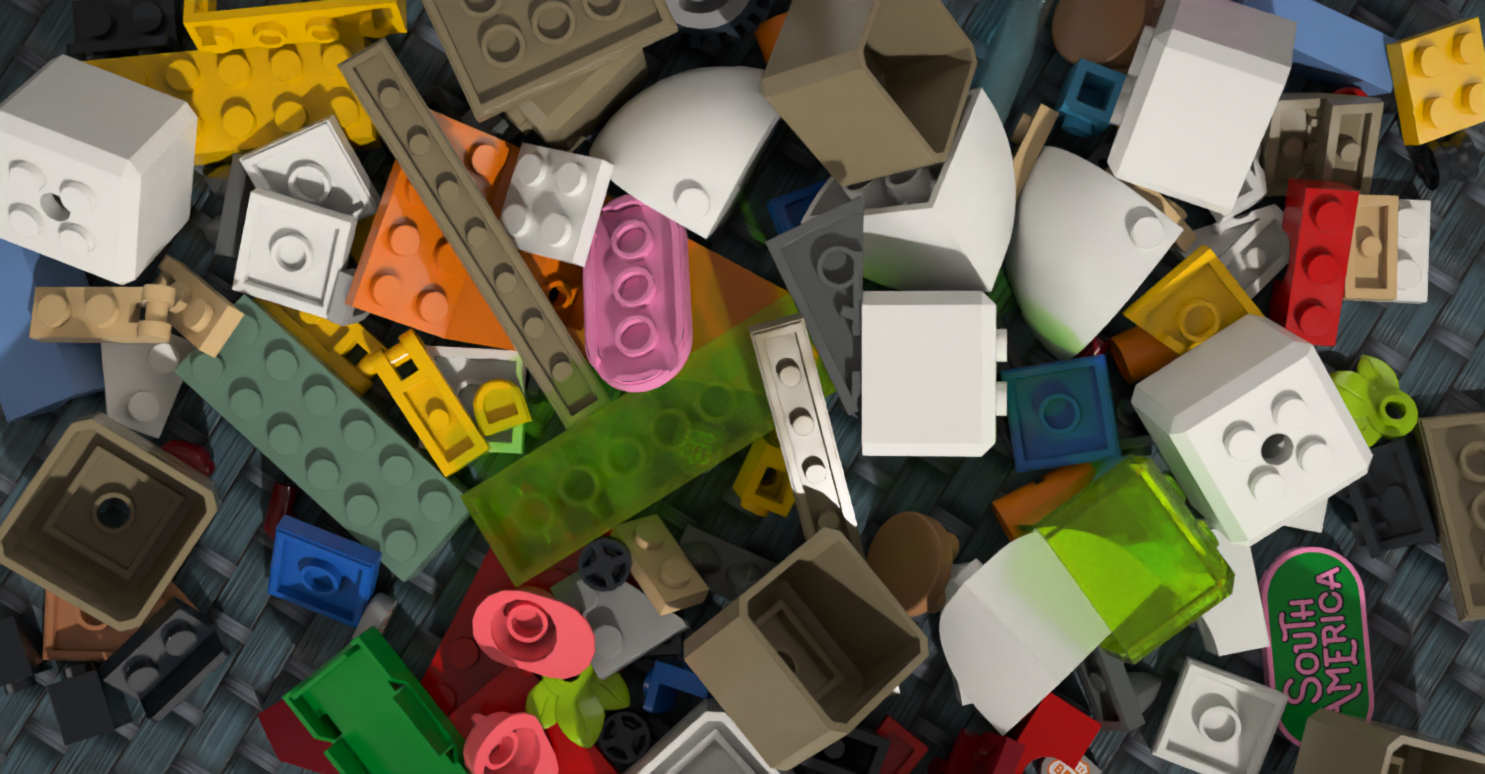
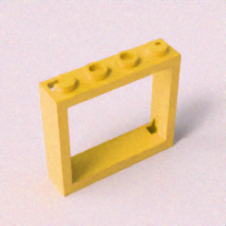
M184 0L183 24L200 53H226L235 49L256 47L279 48L286 44L306 42L330 43L337 39L357 37L381 38L389 34L407 33L406 0H322L216 11L217 0Z

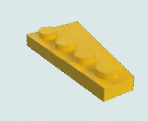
M1204 244L1121 313L1180 356L1248 313L1265 317L1211 248Z

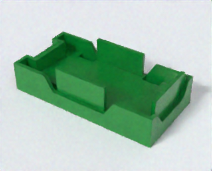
M374 625L358 635L345 648L282 697L314 739L333 744L323 753L340 774H472L464 762L463 748L465 739ZM451 748H453V755L449 751Z

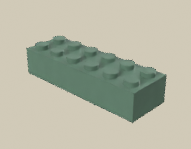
M244 294L234 306L245 315L216 358L195 347L176 367L174 372L362 545L381 552V562L403 582L416 578L484 502L454 475L445 477L430 453L425 448H418L419 443L367 395L359 393L261 305L255 297Z

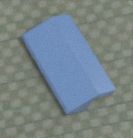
M0 238V403L7 422L11 423L58 410L71 399L104 391L105 385L100 343L38 342L29 338L36 287H90L84 270Z

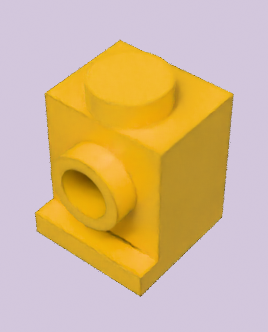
M755 430L752 437L753 444L732 488L741 499L740 505L746 510L762 517H768L771 511L787 518L795 500L781 448L771 436ZM767 467H772L771 477L768 480L761 481Z

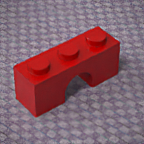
M1289 178L1281 228L1289 237V263L1284 279H1274L1268 319L1312 345L1335 346L1360 191L1338 181Z
M1051 691L1020 720V724L1011 736V739L1025 745L1014 774H1022L1025 767L1031 761L1040 757L1056 758L1075 770L1102 725Z

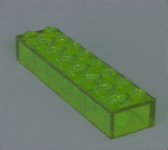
M790 293L689 354L682 369L664 385L645 392L626 393L460 496L515 587L528 581L775 429L748 327L799 313ZM808 333L823 395L826 398L834 393L836 389ZM861 354V371H862V354Z

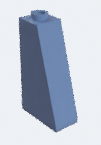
M1230 0L1297 22L1292 65L1289 74L1336 90L1344 87H1354L1362 90L1368 96L1391 93L1393 81L1386 45L1399 40L1313 0Z

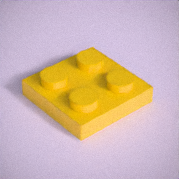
M1479 17L1461 19L1386 45L1404 146L1421 145L1485 121V51Z

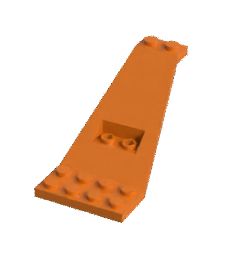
M429 109L499 220L520 148ZM395 160L344 304L444 339L516 351ZM606 195L602 208L614 198ZM687 238L693 342L686 363L673 378L757 392L766 396L748 327L799 313L788 291ZM517 250L548 300L551 289L556 286L558 295L553 303L550 302L585 360L590 364L585 350L583 267ZM808 333L816 364L819 358V353Z

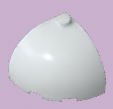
M746 66L700 67L662 79L626 102L599 132L589 149V156L613 164L614 167L610 180L631 196L707 239L729 218L782 118L759 92L765 70Z
M983 88L969 90L946 162L841 187L831 176L810 204L801 224L861 196L864 201L863 277L901 291L991 292L1011 239L1015 217L1016 186L1013 160L1007 135L996 109Z
M1043 146L1016 201L1013 230L1004 257L1008 282L1011 283L1015 298L1022 311L1023 319L1036 338L1059 361L1072 359L1118 313L1184 229L1126 184L1093 163L1066 150L1052 146Z
M1048 529L1032 532L1007 544L984 565L977 558L974 559L953 580L959 589L945 605L940 616L939 633L941 645L949 667L963 691L980 713L1004 736L1058 686L1162 582L1131 553L1100 536L1072 529Z

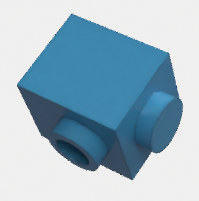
M1080 58L1067 72L1054 110L1059 112L1056 121L1062 123V130L1077 137L1090 138L1091 134L1098 137L1110 125L1117 126L1109 122L1126 75Z

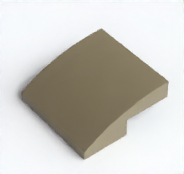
M1282 93L1261 141L1259 164L1265 174L1267 188L1265 197L1286 196L1289 178L1338 181L1360 191L1359 194L1370 195L1384 102L1380 98L1346 94Z

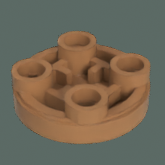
M1059 0L1051 25L1054 45L1059 54L1072 65L1080 58H1083L1109 69L1117 66L1119 68H1128L1133 60L1145 25L1151 27L1154 0Z
M911 511L901 512L888 519L877 531L871 542L866 562L910 617L919 616L925 612L935 614L945 604V589L951 576L953 560L959 551V542L955 534L947 532L941 523L933 517Z

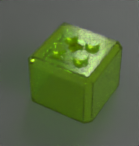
M1127 455L1103 460L1013 525L1019 537L1032 532H1038L1047 542L1111 631L1098 646L1106 655L1133 665L1226 599L1233 592L1235 573L1216 548L1219 546V542L1214 533L1201 519L1196 520L1183 503L1186 501V497L1179 485L1168 474L1163 475L1154 461L1148 457Z

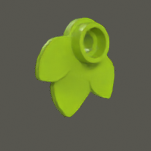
M1363 354L1357 362L1356 372L1337 371L1329 374L1369 448L1381 437L1387 439L1402 438L1416 426L1418 421L1417 406L1407 393L1400 390L1396 373L1386 362ZM1392 405L1400 413V419L1389 417L1385 411V406Z
M590 664L571 681L541 675L542 679L528 693L525 710L526 713L532 714L538 719L543 730L557 723L569 740L584 748H590L594 745L602 731L605 719L604 710H619L630 705V695L627 685L618 672L605 680L599 679L593 666Z

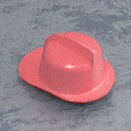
M521 586L513 590H501L488 595L478 605L472 620L473 636L480 649L492 660L546 677L566 679L579 675L591 664L596 651L595 635L588 620L576 608L556 600L549 592L535 586Z
M496 712L488 716L479 713L471 716L474 727L465 740L463 756L465 765L472 774H558L559 767L556 755L544 733L541 723L534 715L525 712L516 714Z

